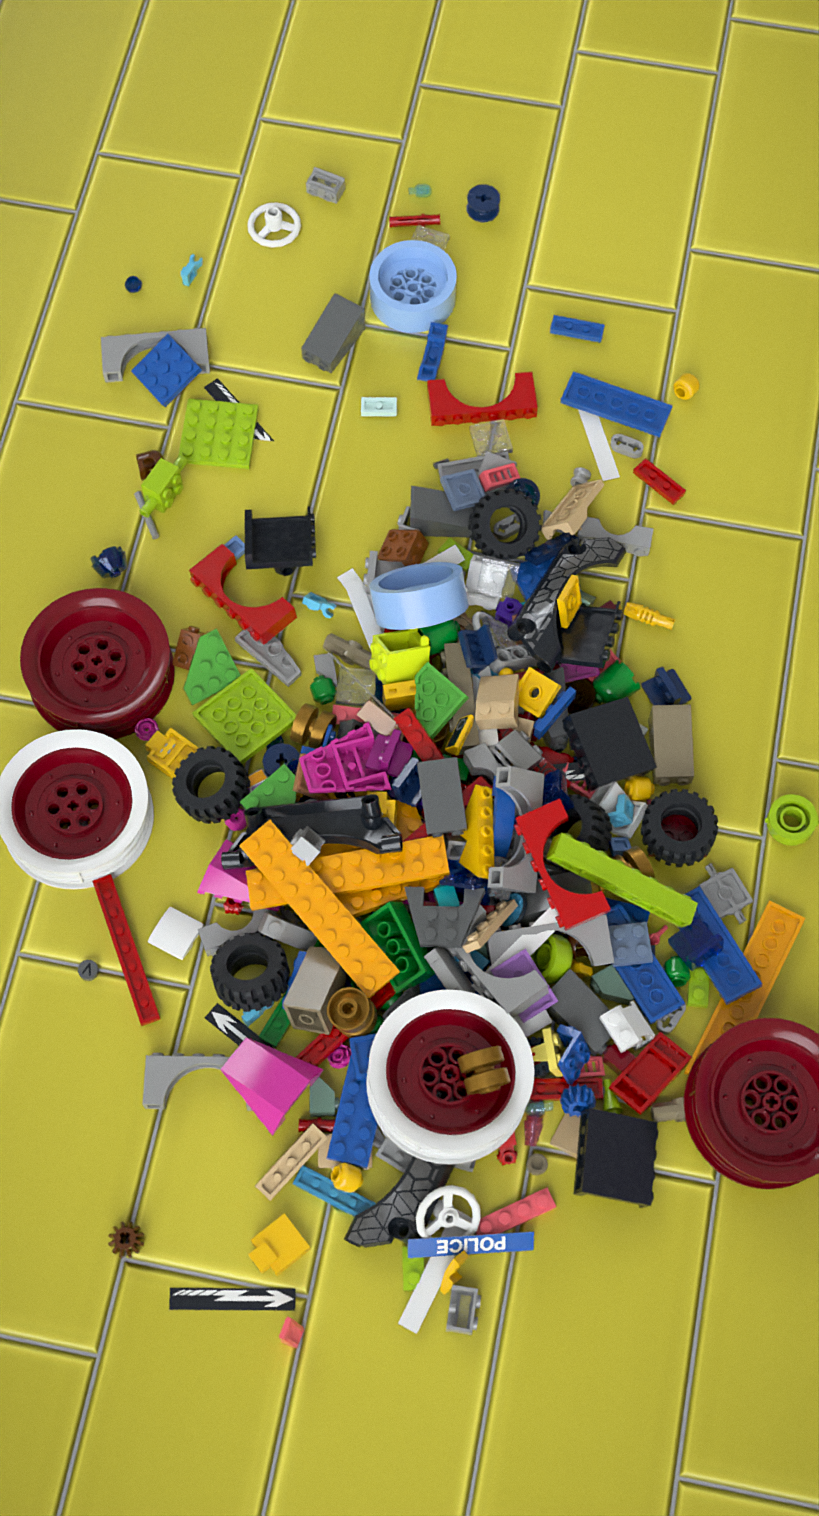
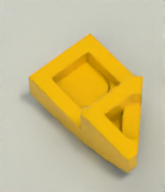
M464 1250L451 1261L444 1273L440 1289L444 1295L449 1292L452 1285H455L462 1278L457 1270L470 1257Z

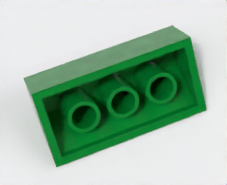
M389 901L360 923L362 928L400 971L390 981L396 993L423 983L436 974L424 957L429 952L426 947H420L415 925L403 902Z

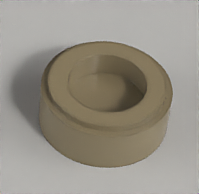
M533 1154L528 1158L527 1170L532 1175L539 1176L547 1170L548 1162L542 1154Z

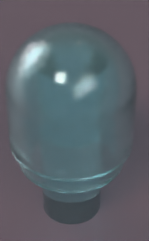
M418 184L416 187L408 188V194H416L418 198L429 197L432 193V188L428 184Z
M531 1100L525 1108V1113L530 1117L545 1115V1111L554 1110L553 1102L543 1103V1100Z

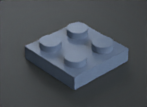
M474 469L445 475L440 479L453 511L474 507L475 504H478L480 498L486 496Z
M647 922L608 926L614 958L612 967L653 962Z

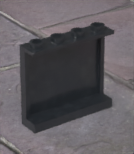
M307 506L308 516L253 519L252 509L245 510L246 570L313 566V558H316L314 513L311 514L310 506Z
M621 601L617 602L615 609L581 605L568 628L561 627L557 607L556 627L561 647V657L557 663L604 668L606 661L610 659V648H613L615 644V634L619 633V622L624 618Z
M628 697L570 714L562 720L563 729L568 734L571 748L576 754L578 765L585 776V783L591 792L611 783L639 774H647L657 768Z
M593 1108L581 1111L573 1195L602 1197L637 1204L639 1208L651 1206L654 1198L652 1191L655 1179L654 1161L657 1157L655 1149L658 1138L657 1122Z

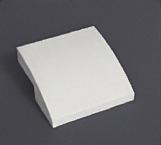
M169 907L152 932L148 943L183 960L193 947L194 940L199 935L197 929L204 927V924Z

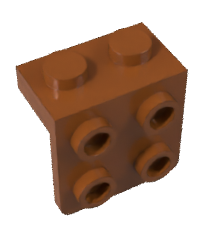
M391 529L380 549L378 559L402 562L405 567L420 564L429 542L419 530Z
M189 626V628L181 629L172 662L174 666L189 670L198 638L206 634L200 632V628Z

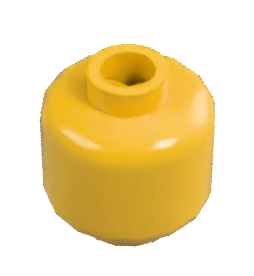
M685 373L675 381L673 389L678 398L688 400L697 393L700 384L694 375Z
M646 776L630 777L624 786V792L632 801H646L650 799L655 790L654 784Z
M343 1162L333 1168L331 1181L336 1189L352 1193L361 1187L363 1176L359 1167Z

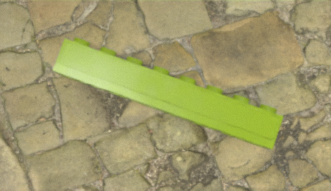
M560 833L553 837L546 859L680 928L691 925L698 903L693 901L690 896L680 894L674 888L658 883L657 879L641 874V871L638 869L627 867L624 865V862L608 857L605 852L591 848L588 843L573 839V836L568 833Z

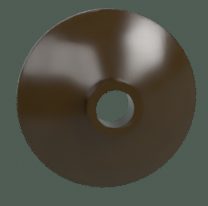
M576 680L566 688V691L569 687L576 690L575 699L567 707L569 714L589 709L594 704L596 690L588 680Z

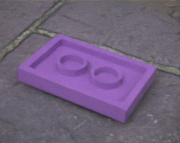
M526 949L490 970L495 977L516 978L536 970L545 981ZM549 985L548 994L518 1015L523 1023L558 1002Z

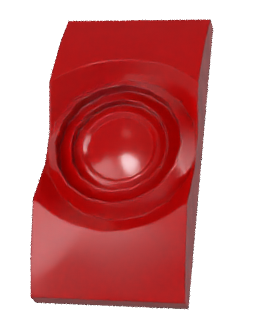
M660 1031L608 1089L641 1115L656 1101L665 1088L677 1078L690 1062L692 1056Z

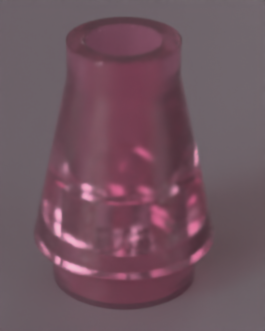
M526 1116V1120H524V1145L537 1147V1142L544 1123H542L543 1118Z

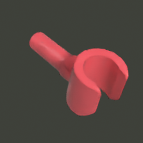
M664 925L658 932L649 934L651 945L659 944V937L668 929L667 925Z

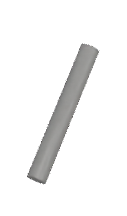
M137 491L134 495L141 509L145 501L142 493ZM151 515L149 518L144 517L152 539L159 538Z

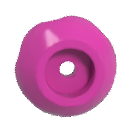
M150 718L140 720L135 726L137 737L143 741H149L154 733L159 731L157 722Z
M242 808L238 809L239 812L236 815L233 813L230 815L231 818L225 821V825L232 831H239L247 826L244 815L245 810Z
M341 1044L328 1056L330 1066L336 1069L346 1067L350 1061L351 1049L347 1045Z

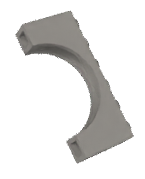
M206 328L101 337L102 368L105 383L123 381V373L128 362L138 353L154 348L167 334L202 369L199 374L210 373Z
M513 766L497 767L495 787L505 791L512 798L520 816L542 806L544 774ZM522 835L517 851L511 860L500 867H489L488 888L511 892L536 893L537 872H534L530 863L533 860L531 854H526L522 843L525 841Z
M481 905L477 910L463 945L468 941L467 937L476 932V927L486 920V911ZM463 947L446 948L452 957L456 956L458 958V963L464 972L468 971L472 975L470 978L475 986H481L484 990L483 995L485 998L502 1007L512 1018H515L549 993L548 984L536 970L516 978H499L481 970L473 961L470 952L466 953Z
M606 915L597 917L568 931H565L564 927L560 928L558 923L532 926L535 922H531L529 927L521 928V924L509 926L507 931H501L500 927L486 942L488 959L490 961L489 965L491 966L522 935L556 930L572 936L583 946L588 954L591 966L614 963Z
M152 1053L151 1056L146 1055L143 1091L144 1108L166 1109L167 1099L172 1088L183 1076L203 1068L220 1070L230 1057H225L224 1054H213V1057H206L200 1053L192 1054V1056H184L182 1053H173L172 1056H164L163 1053ZM246 1103L247 1110L253 1111Z

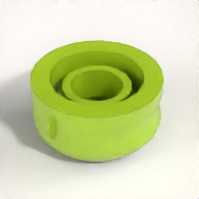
M794 794L784 795L776 799L767 814V818H765L770 835L777 842L788 846H796L807 841L819 825L817 811L813 804L806 798ZM783 816L796 818L800 825L789 827L785 824Z
M553 933L530 957L547 984L551 985L557 983L570 970L573 961V950L568 939Z

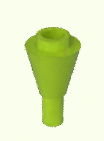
M611 1079L603 1080L605 1089L603 1111L620 1114L623 1112V1108L616 1094L608 1089L612 1084Z

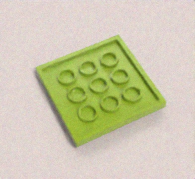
M188 399L179 455L185 457L188 460V464L249 469L259 410L258 405Z
M252 668L192 712L193 717L220 746L232 752L242 764L292 727L296 714Z

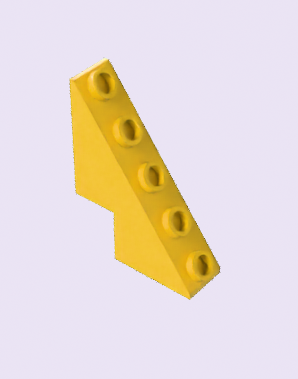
M475 785L465 811L467 831L460 835L467 842L459 863L477 877L488 879L489 867H494L492 788Z

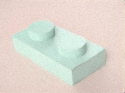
M361 397V416H397V397Z

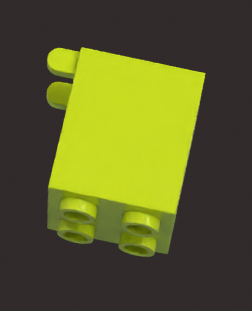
M418 628L373 635L372 643L370 644L372 655L369 666L384 685L415 680V675L429 662V638L426 635L421 636L418 633Z

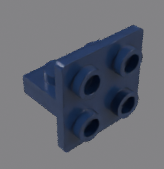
M484 624L478 630H461L457 633L467 668H472L474 674H479L498 658L488 624Z
M662 666L656 669L654 678L641 684L642 689L653 706L683 705L691 701L690 694L674 669L665 671Z
M412 757L409 763L403 767L401 774L390 780L391 790H383V792H387L392 799L417 807L422 800L417 763L420 762L419 759Z

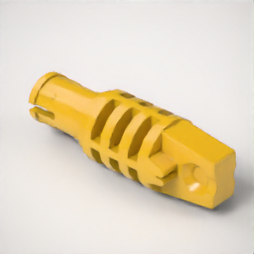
M627 602L624 608V615L636 621L640 620L642 623L646 622L645 624L647 625L649 623L651 624L650 626L658 625L672 630L675 619L660 614L658 610L654 611L652 608H645L643 605Z

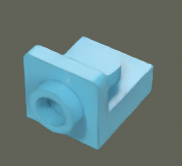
M626 794L618 796L616 811L607 813L610 817V822L615 828L632 824L634 805Z

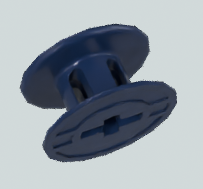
M486 184L474 186L469 190L467 194L468 204L466 206L469 217L478 222L494 220L500 211V194L498 190Z
M281 743L270 747L265 752L262 761L266 776L269 777L280 768L281 760H284V764L296 776L300 757L299 752L289 744Z

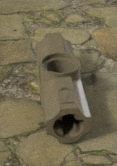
M332 633L327 635L323 644L324 649L338 655L342 661L349 665L356 664L373 672L369 666L371 652L363 649L356 641H346Z
M684 1097L673 1099L670 1102L652 1104L650 1106L652 1120L654 1122L671 1120L684 1122Z

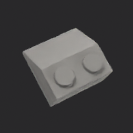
M514 730L495 745L517 768L532 771L544 759L541 755L543 751L536 744L532 746L528 742L530 738L524 731Z

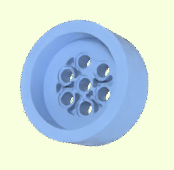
M407 240L388 246L374 259L369 275L370 302L375 315L385 325L401 332L418 333L428 331L431 322L442 324L450 316L455 306L457 275L455 265L445 251L425 241Z
M430 562L410 565L384 573L376 577L369 584L376 623L386 629L403 630L436 625L461 615L469 607L463 570L460 565L455 563Z

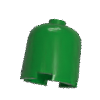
M453 619L436 625L418 628V633L421 636L426 635L429 638L430 656L444 651V644L457 643L459 638L457 633L460 631V626Z
M618 659L593 681V686L596 690L595 700L598 704H606L625 697L629 698L641 689L640 683L637 682L635 684L632 679L634 676L633 672L623 662L620 663Z

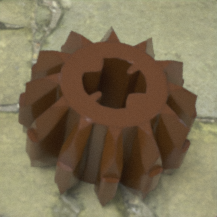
M130 1221L126 1227L125 1223L121 1222V1229H118L117 1226L113 1227L116 1234L109 1233V1238L114 1240L110 1241L108 1245L109 1247H114L112 1250L113 1254L119 1252L120 1258H124L126 1252L127 1256L132 1258L131 1251L134 1250L135 1253H140L137 1246H144V1242L140 1241V1239L145 1236L143 1233H138L141 1229L140 1226L137 1225L133 1228L134 1224ZM124 1236L129 1237L130 1242L128 1244L122 1239Z

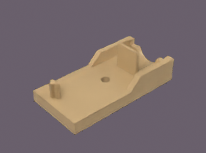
M601 479L574 485L542 525V532L547 540L552 538L557 529L562 530L564 533L569 532L571 535L582 530L581 525L587 519V507L604 486Z

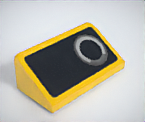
M472 714L459 719L445 747L446 752L456 756L459 755L474 723Z

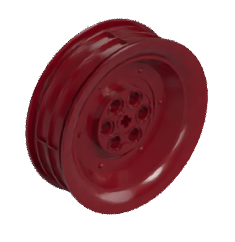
M91 588L69 593L44 608L33 620L24 636L20 652V667L24 682L39 714L57 731L88 730L104 734L114 740L135 733V726L140 720L145 718L154 719L161 712L173 689L175 666L172 663L173 655L166 629L159 616L149 605L129 593L108 588ZM107 646V648L104 650L100 649L101 647ZM89 651V653L82 655L83 652ZM115 658H121L118 661H113ZM79 668H84L82 671H76ZM109 675H115L113 678H108ZM93 679L97 680L94 683H89Z
M759 1018L730 1028L699 1055L687 1077L683 1096L685 1122L695 1147L708 1164L718 1173L738 1184L751 1188L781 1189L815 1176L819 1173V1034L802 1024L780 1018ZM756 1080L762 1081L763 1089L756 1085ZM777 1082L783 1085V1092L777 1089ZM745 1096L752 1099L753 1104L751 1106L745 1102ZM767 1100H769V1103H772V1107L766 1104ZM786 1102H790L793 1105V1111L787 1109ZM755 1115H757V1116H759V1117L761 1118V1120H762V1124H761V1125H758V1124L755 1122V1120H754V1116H755ZM775 1118L781 1120L782 1128L776 1126Z

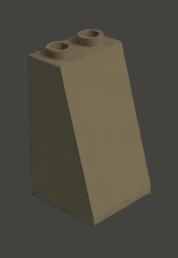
M691 705L652 706L648 719L650 751L657 766L656 769L652 770L653 784H659L660 786H668L670 784L688 785L692 783L694 778Z
M309 947L283 1002V1006L293 1029L330 1035L333 1024L327 1015V1005L332 995L345 987L348 974L330 952L323 947Z

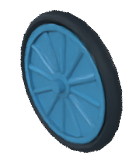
M511 892L505 900L508 902L514 899L518 906L500 926L502 930H509V926L518 925L522 921L527 910V899L524 893Z

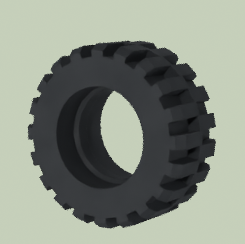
M514 489L497 490L480 498L478 504H475L472 508L474 511L469 516L471 524L468 525V529L472 532V535H470L471 540L476 542L475 547L478 550L481 549L482 554L485 556H490L491 559L511 560L526 555L527 551L535 547V541H538L540 538L538 532L542 531V525H539V520H542L541 514L538 515L536 512L538 510L537 505L531 503L532 499L529 496L525 497L523 492H516ZM499 508H510L519 518V533L510 542L497 540L490 529L491 516Z
M207 746V749L202 747L197 749L195 753H189L186 760L183 759L180 762L181 766L176 768L174 772L176 777L172 779V785L174 786L172 791L176 797V802L194 820L202 821L206 824H210L211 821L214 824L220 823L221 819L226 821L231 818L230 815L233 813L236 815L239 812V807L242 806L240 801L250 792L247 788L250 787L249 774L244 765L232 752L222 747ZM216 772L225 773L224 783L217 793L206 798L198 797L199 786L207 776Z
M671 789L670 793L664 791L660 793L659 798L655 796L651 800V804L647 806L641 823V835L643 836V844L645 846L648 845L647 851L650 855L654 853L657 861L660 862L662 859L666 861L665 865L671 866V863L676 864V867H682L685 863L687 866L694 865L695 861L700 862L705 855L709 854L715 842L719 826H717V815H713L715 809L712 805H707L708 800L705 797L701 799L698 797L699 793H688V789H682L681 792H678L677 789ZM671 815L685 816L695 824L697 835L689 841L674 840L665 834L661 822L664 818Z
M579 794L564 795L563 798H557L561 800L565 808L568 821L559 825L551 833V839L560 833H568L575 823L582 820L581 832L576 840L588 843L591 848L597 851H608V843L612 839V834L610 833L612 831V823H610V817L605 810L590 799ZM545 859V861H547L548 863L554 865L555 867H558V868H561V869H565V868L561 867L560 865H558V864H556V863H554V862H552V861H548V860Z
M245 933L244 936H234L233 940L230 941L228 939L225 941L224 946H220L217 949V955L214 954L212 957L210 972L217 996L220 1000H223L225 1005L228 1007L232 1005V1008L240 1011V1009H243L244 1012H251L253 1009L256 1011L262 1010L261 1008L265 1006L268 1008L273 1005L272 1002H277L282 997L281 993L284 994L288 989L290 969L286 953L278 941H273V938L267 935L263 937L261 933H256L255 935ZM259 964L267 967L260 976L254 979L240 980L234 977L240 969L248 965Z

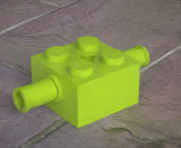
M179 455L173 464L160 458L144 480L141 487L145 504L139 510L144 517L149 518L154 509L164 513L167 508L172 506L176 495L182 492L181 471L188 464V460L185 457Z

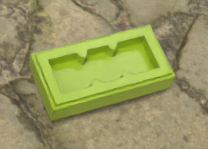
M449 537L438 549V553L440 554L456 545L465 559L458 565L467 573L474 554Z

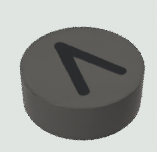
M84 960L78 966V974L83 980L91 981L98 976L99 968L94 961Z

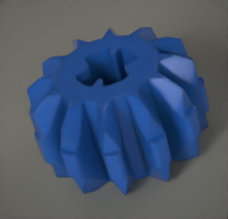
M569 1085V1089H563L560 1098V1104L564 1113H568L570 1117L574 1115L579 1117L581 1111L594 1108L596 1103L592 1088H587V1085Z

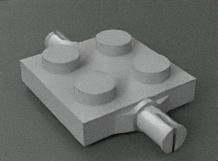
M712 863L705 866L710 878L699 884L720 919L728 915H735L739 924L744 923L747 919L741 910L743 907L751 904L753 899L735 870L731 868L725 872L717 873Z

